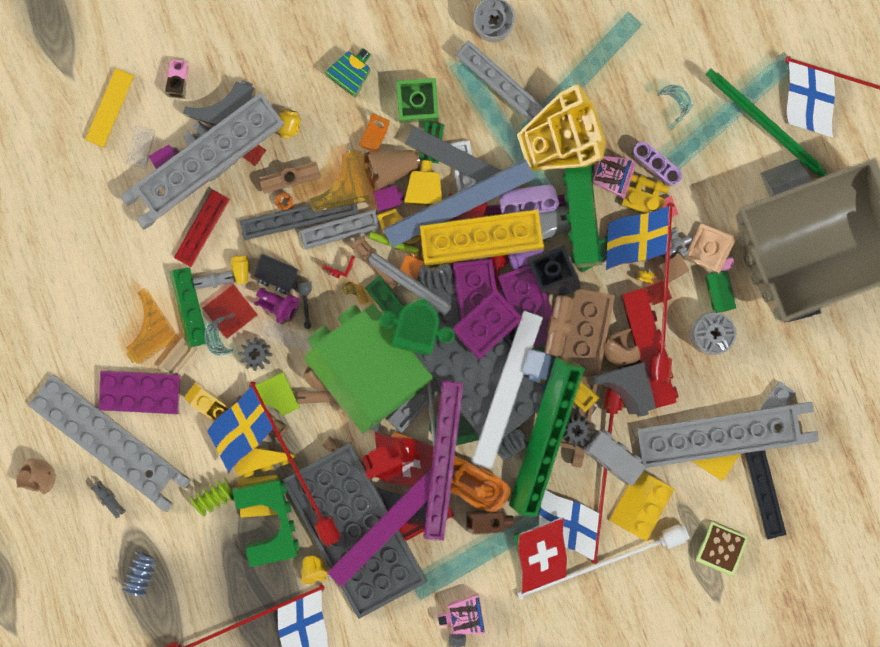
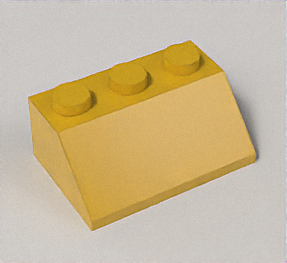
M642 472L633 486H627L609 521L647 542L675 489Z

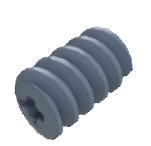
M135 551L139 559H132L136 566H129L133 574H126L130 581L123 582L127 589L122 590L134 596H145L146 592L143 589H148L149 587L145 581L152 580L149 574L155 572L152 567L157 566L158 563L152 556Z

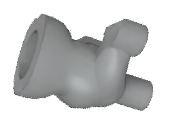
M676 227L671 229L670 257L675 254H680L684 257L689 254L685 245L691 243L692 240L689 235L683 238L677 236L678 231H676ZM666 254L661 255L666 260Z

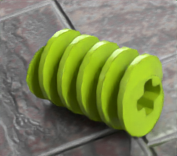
M225 476L223 477V484L219 480L216 481V488L212 484L209 485L210 491L203 488L204 495L196 492L197 499L190 496L194 508L202 516L207 515L206 510L210 513L213 512V506L217 509L220 508V502L224 505L227 504V498L231 501L234 500L233 489Z

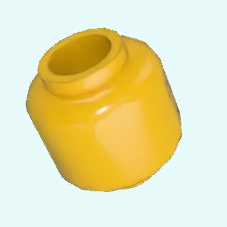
M283 109V111L278 112V116L285 124L276 131L280 133L279 137L291 139V136L298 135L301 125V117L298 115V112L290 109Z

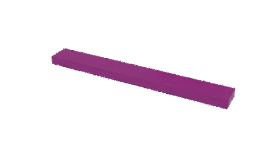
M442 380L424 539L444 541L463 382Z
M432 467L327 572L341 587L428 500Z

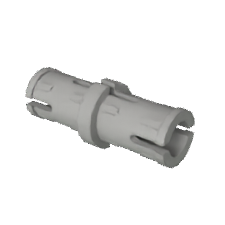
M233 271L218 274L213 272L208 276L194 277L195 290L212 286L217 288L218 285L235 283L234 277H232Z

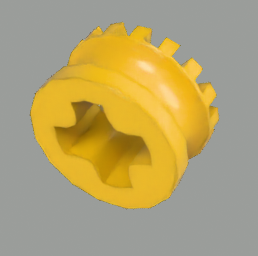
M638 270L639 277H636L637 281L653 284L652 278L656 274Z

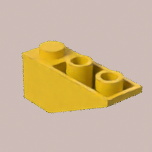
M197 382L194 383L184 396L191 406L213 421L231 408Z
M256 447L239 460L234 467L237 476L243 475V478L255 475V470L261 469L264 472L273 469V464L280 462L281 466L289 464L290 461L285 452ZM290 453L292 458L296 457L295 454Z

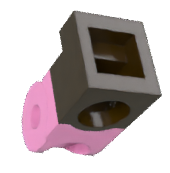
M171 60L165 88L167 97L185 99L189 68L188 61Z

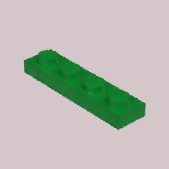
M190 267L170 271L188 348L208 344Z

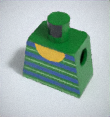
M361 48L356 56L347 51L326 70L325 74L356 98L371 71L370 67L365 64L371 54L364 48Z

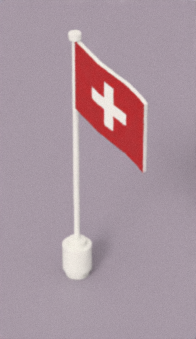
M431 381L427 386L433 445L414 439L390 437L375 431L376 449L384 445L388 448L394 445L395 441L403 440L408 454H412L415 461L379 477V479L385 482L413 486L432 467L436 431Z
M564 517L519 534L518 552L522 569V592H517L521 600L524 599L523 596L656 545L662 544L663 547L667 546L668 549L686 543V540H689L690 537L685 525L679 526L677 524L662 530V535L659 536L660 540L566 576L567 554L563 536Z

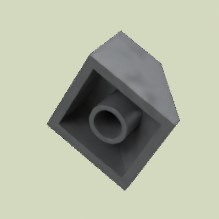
M798 159L760 173L769 197L811 182L808 173Z

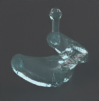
M668 85L657 92L658 97L670 95L680 105L681 115L668 125L670 130H673L694 106L691 104L689 94L684 90V87L682 88L679 85Z
M234 313L216 318V321L211 322L206 327L204 337L208 346L207 349L211 353L218 356L233 353V349H228L223 345L218 331L222 321L235 318Z

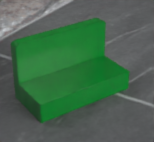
M728 271L705 275L713 313L736 309Z

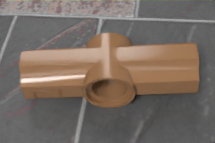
M316 161L259 177L264 194L288 187H295L298 184L321 178ZM288 173L295 174V180L291 183L285 181V176Z
M556 296L553 314L547 326L548 338L544 353L558 358H562L565 340L570 332V316L574 299L565 296Z

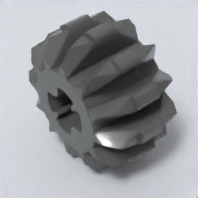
M448 263L422 265L419 270V281L430 290L444 288L446 285L451 284L453 280L452 269Z
M255 337L253 344L250 339H247L248 347L243 344L240 346L245 350V352L238 353L240 356H245V358L240 360V363L248 361L245 366L246 369H249L252 364L253 371H257L258 365L261 369H265L263 361L266 364H270L266 356L271 357L273 354L266 353L271 346L263 347L266 342L265 340H261L258 345V338ZM258 349L257 352H260V356H257L256 360H254L251 352Z
M576 413V419L570 414L569 419L571 421L567 422L566 432L562 439L568 437L565 442L567 445L573 440V447H577L578 441L584 446V438L587 441L591 440L587 433L593 434L594 431L587 428L593 424L592 422L585 423L588 419L587 416L580 420V413ZM575 425L582 429L581 433L578 432V435L571 431L573 427L575 428Z
M515 429L501 440L497 454L503 460H506L528 445L524 433L520 429Z

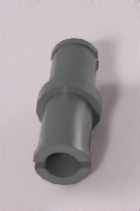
M101 481L91 487V490L102 501L101 504L106 506L116 519L120 517V514L122 515L126 512L115 499L114 493L111 494Z

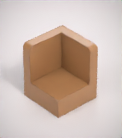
M680 254L670 259L668 283L689 271ZM664 262L663 264L659 265L657 268H658V270L660 271L661 275L663 276V278H664V280H665V262Z

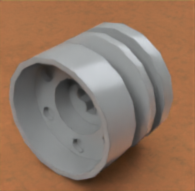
M482 0L477 5L473 15V27L476 34L488 42L504 40L511 33L515 23V13L512 6L506 0ZM490 17L493 19L498 18L497 25L489 24Z
M709 313L698 317L692 324L690 339L693 346L701 353L706 355L721 354L733 346L736 339V328L728 316L721 313ZM714 329H716V332L719 333V336L714 337L713 339V335L710 334V331H714Z

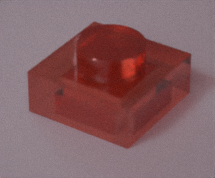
M664 281L646 287L647 291L651 294L652 305L663 302ZM668 288V300H670L672 296Z

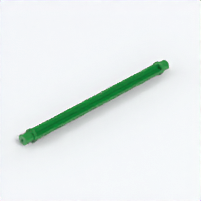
M712 68L706 72L705 75L710 79V82L718 87L814 174H818L821 178L827 174L828 171L823 168L820 162L720 75L719 72L716 73Z

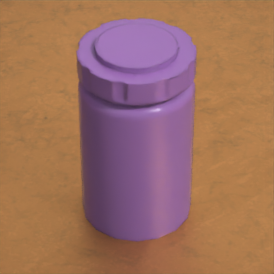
M544 250L508 254V258L512 268L517 270L518 267L522 268L529 265L527 259L543 254Z

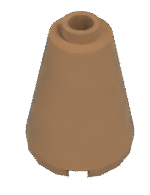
M413 150L365 152L363 155L364 163H368L367 169H365L366 175L374 191L380 190L415 171L420 164L419 156Z

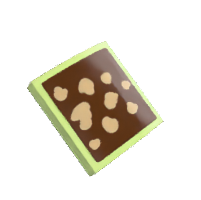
M711 522L704 541L701 543L696 562L733 576L748 537Z

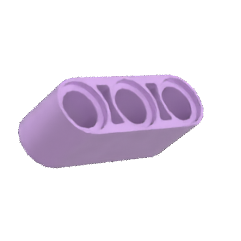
M639 142L632 149V157L665 185L672 187L681 181V171L648 143ZM643 147L646 150V156H639L637 148ZM655 159L659 160L662 164L661 169H655L652 166V161ZM668 172L676 174L677 179L675 182L668 180Z
M552 185L510 190L499 196L502 214L538 210L539 213L555 210L559 204L555 187Z

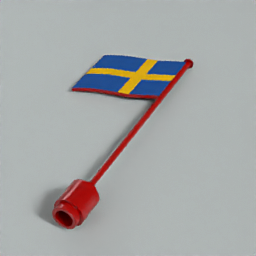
M669 202L667 207L650 213L623 217L608 223L606 270L621 264L646 261L666 254L661 353H657L656 357H652L651 372L653 382L668 383L672 375V358H668L669 354H665L672 207H675L672 202Z
M252 381L249 383L250 388L240 400L219 416L207 432L228 473H230L238 461L256 448L273 429L319 518L316 520L317 525L314 528L322 543H325L327 547L340 540V532L332 517H322L255 386L256 382Z

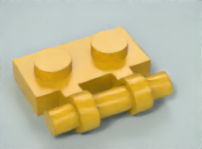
M633 174L631 182L637 183L636 189L628 187L621 206L643 214L662 209L665 199L658 197L660 192L668 194L670 186L664 185L663 182L658 180L655 182L646 179L644 175L638 176ZM643 186L654 189L653 195L641 191Z

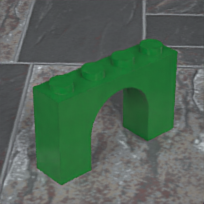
M281 477L234 487L232 492L236 510L258 505L267 506L277 513L281 523L280 530L274 537L247 544L246 552L250 567L297 557L298 551H300L299 540L294 538L293 532L296 531L295 522L290 520L291 505L290 501L285 499L284 494L287 493L285 482H281Z

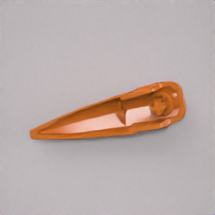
M393 432L391 436L398 438L413 439L396 432ZM454 456V474L452 475L450 491L455 495H459L477 509H483L488 512H498L501 510L510 495L508 483L484 468H479Z

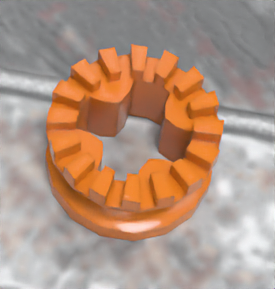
M285 192L278 194L275 200L277 207L283 211L291 209L294 203L292 196ZM283 196L286 199H290V201L287 202V207L279 204V202L282 201L281 197Z

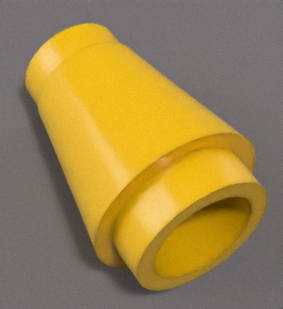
M247 255L232 256L230 265L236 284L248 283L249 260H247Z

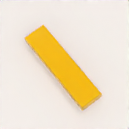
M115 68L86 136V141L105 148L135 78L134 75Z

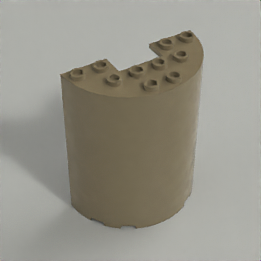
M876 157L738 210L736 220L740 231V241L746 254L744 256L745 264L751 268L753 273L751 274L752 282L755 286L758 285L764 302L767 303L776 320L786 322L880 286V167Z

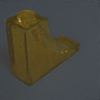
M349 150L342 154V168L336 182L323 194L310 198L313 212L371 201L361 151Z
M145 288L138 292L144 310L142 328L136 339L126 347L128 358L132 363L136 362V364L143 363L179 339L148 289Z

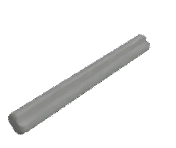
M373 253L369 257V262L420 298L428 300L430 305L443 314L450 310L451 306L448 302L377 253Z

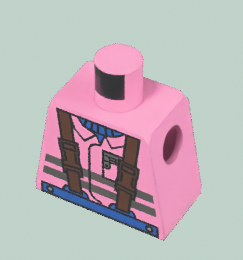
M603 156L599 164L592 163L593 183L625 199L636 166L633 159Z
M479 594L449 603V613L438 615L439 626L451 625L453 634H485Z

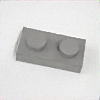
M778 382L759 410L787 406L796 393L782 382Z

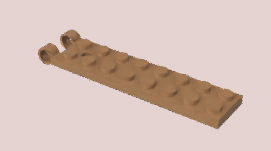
M579 289L574 292V302L570 316L571 328L565 340L562 358L573 360L585 368L581 380L596 393L598 384L588 385L586 377L600 374L615 295ZM574 402L570 414L576 419V413H580V420L587 416L588 419L585 423L591 422L594 404L584 412ZM575 425V428L573 427L571 431L578 435V432L581 433L582 429ZM568 437L563 438L560 447L574 449L571 466L581 468L585 453L581 449L583 446L578 441L577 447H573V440L567 445L565 442Z

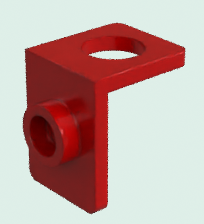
M352 255L345 273L325 265L322 268L328 270V275L339 279L340 275L348 278L356 257Z

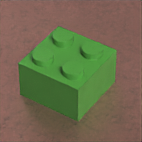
M436 78L396 81L400 124L439 121Z

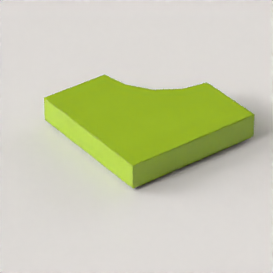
M284 372L255 385L264 404L277 409L281 416L300 408Z

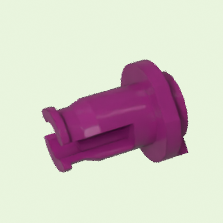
M262 287L256 294L259 300L255 301L254 305H259L264 310L276 315V322L284 325L286 322L289 323L295 316L300 299L291 294L284 298L273 292H268Z

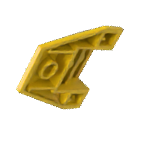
M579 84L560 92L517 134L524 158L527 160L532 171L588 166L603 159L606 140L595 106Z

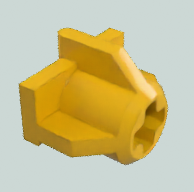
M315 555L305 557L302 560L301 582L312 585L318 580L326 581V575L330 569L324 568L323 560Z

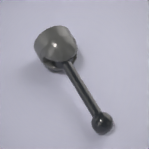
M312 282L296 283V289L303 296L304 328L310 329L312 325L309 322L307 295L312 291Z

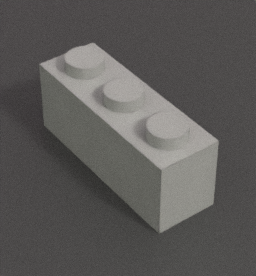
M594 430V433L590 436L591 440L586 441L581 449L623 483L633 486L646 468L641 463L642 459L634 453L632 455L626 451L628 448L620 442L616 443L613 441V436L606 430Z

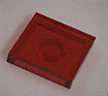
M235 284L203 307L226 339L230 338L258 316L257 312Z

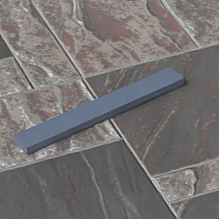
M525 159L384 228V232L391 246L395 247L421 234L420 226L444 223L535 177Z

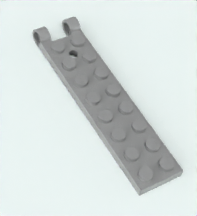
M260 92L135 186L125 191L120 198L126 206L135 203L139 197L143 199L150 210L140 216L137 222L143 230L147 229L157 219L285 124L262 92ZM160 188L165 189V193L163 195L159 194Z
M54 374L49 377L28 405L165 512H168L173 505L169 499L160 494L167 483L173 479L175 483L185 489L191 482L189 477L176 469ZM147 470H151L153 472L152 477L149 478L146 476Z
M813 402L639 428L637 433L642 464L646 468L818 442V431L800 434L797 417L798 414L814 412ZM777 423L782 425L780 431H776L774 428Z

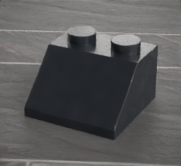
M565 246L527 259L541 293L563 296L580 289L579 277Z
M261 253L254 277L258 278L257 283L266 287L272 284L276 286V291L286 295L287 292H293L301 271Z

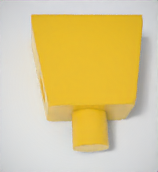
M420 161V171L411 172L405 204L431 206L442 200L440 175L437 172H431L432 161Z

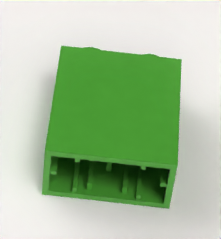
M374 303L363 311L357 305L347 309L337 319L341 326L332 332L326 325L314 332L307 339L312 347L304 358L363 434L420 393L433 379L432 375L413 352L390 346L394 328L386 329L380 325L379 318L382 313Z

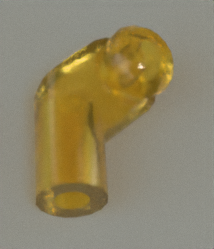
M347 282L342 286V292L346 295H356L360 305L369 302L362 285Z

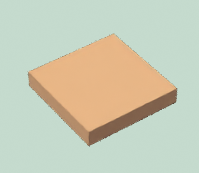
M701 223L687 250L689 254L684 256V259L720 273L735 243L736 237Z

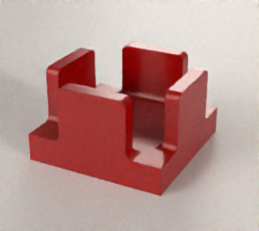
M403 440L395 441L394 445L388 448L386 445L369 452L368 455L362 456L368 470L365 472L368 479L382 477L415 462L412 454H408Z

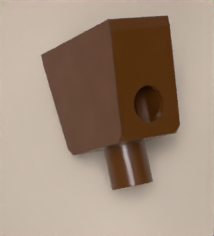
M500 511L466 512V531L471 534L504 533V528L514 526L513 515L503 516V512Z

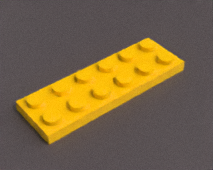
M538 210L420 226L425 266L544 249Z

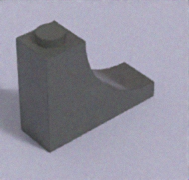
M244 80L241 83L235 82L230 93L220 102L204 108L185 106L183 114L186 117L216 126L254 98L256 89L252 87L253 84Z
M645 362L586 377L588 385L599 384L614 390L623 400L628 414H637V417L649 415L648 411L656 409Z

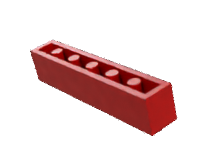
M643 288L621 294L628 325L632 329L635 346L639 347L640 359L638 361L639 363L645 362L655 407L659 408L677 403L676 398H679L676 386L673 387L671 383L673 373L668 383L653 382V377L651 376L652 357H656L657 353H661L660 341L662 333L660 329L657 330L655 322L658 320L655 310L652 311L650 303H652L650 292H646V289Z

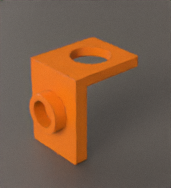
M372 113L359 146L370 151H378L386 136L390 120ZM378 120L382 122L384 126H378L375 124L374 121Z

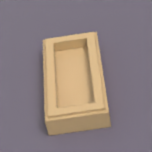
M182 336L157 367L165 374H178L198 348H188L186 338Z

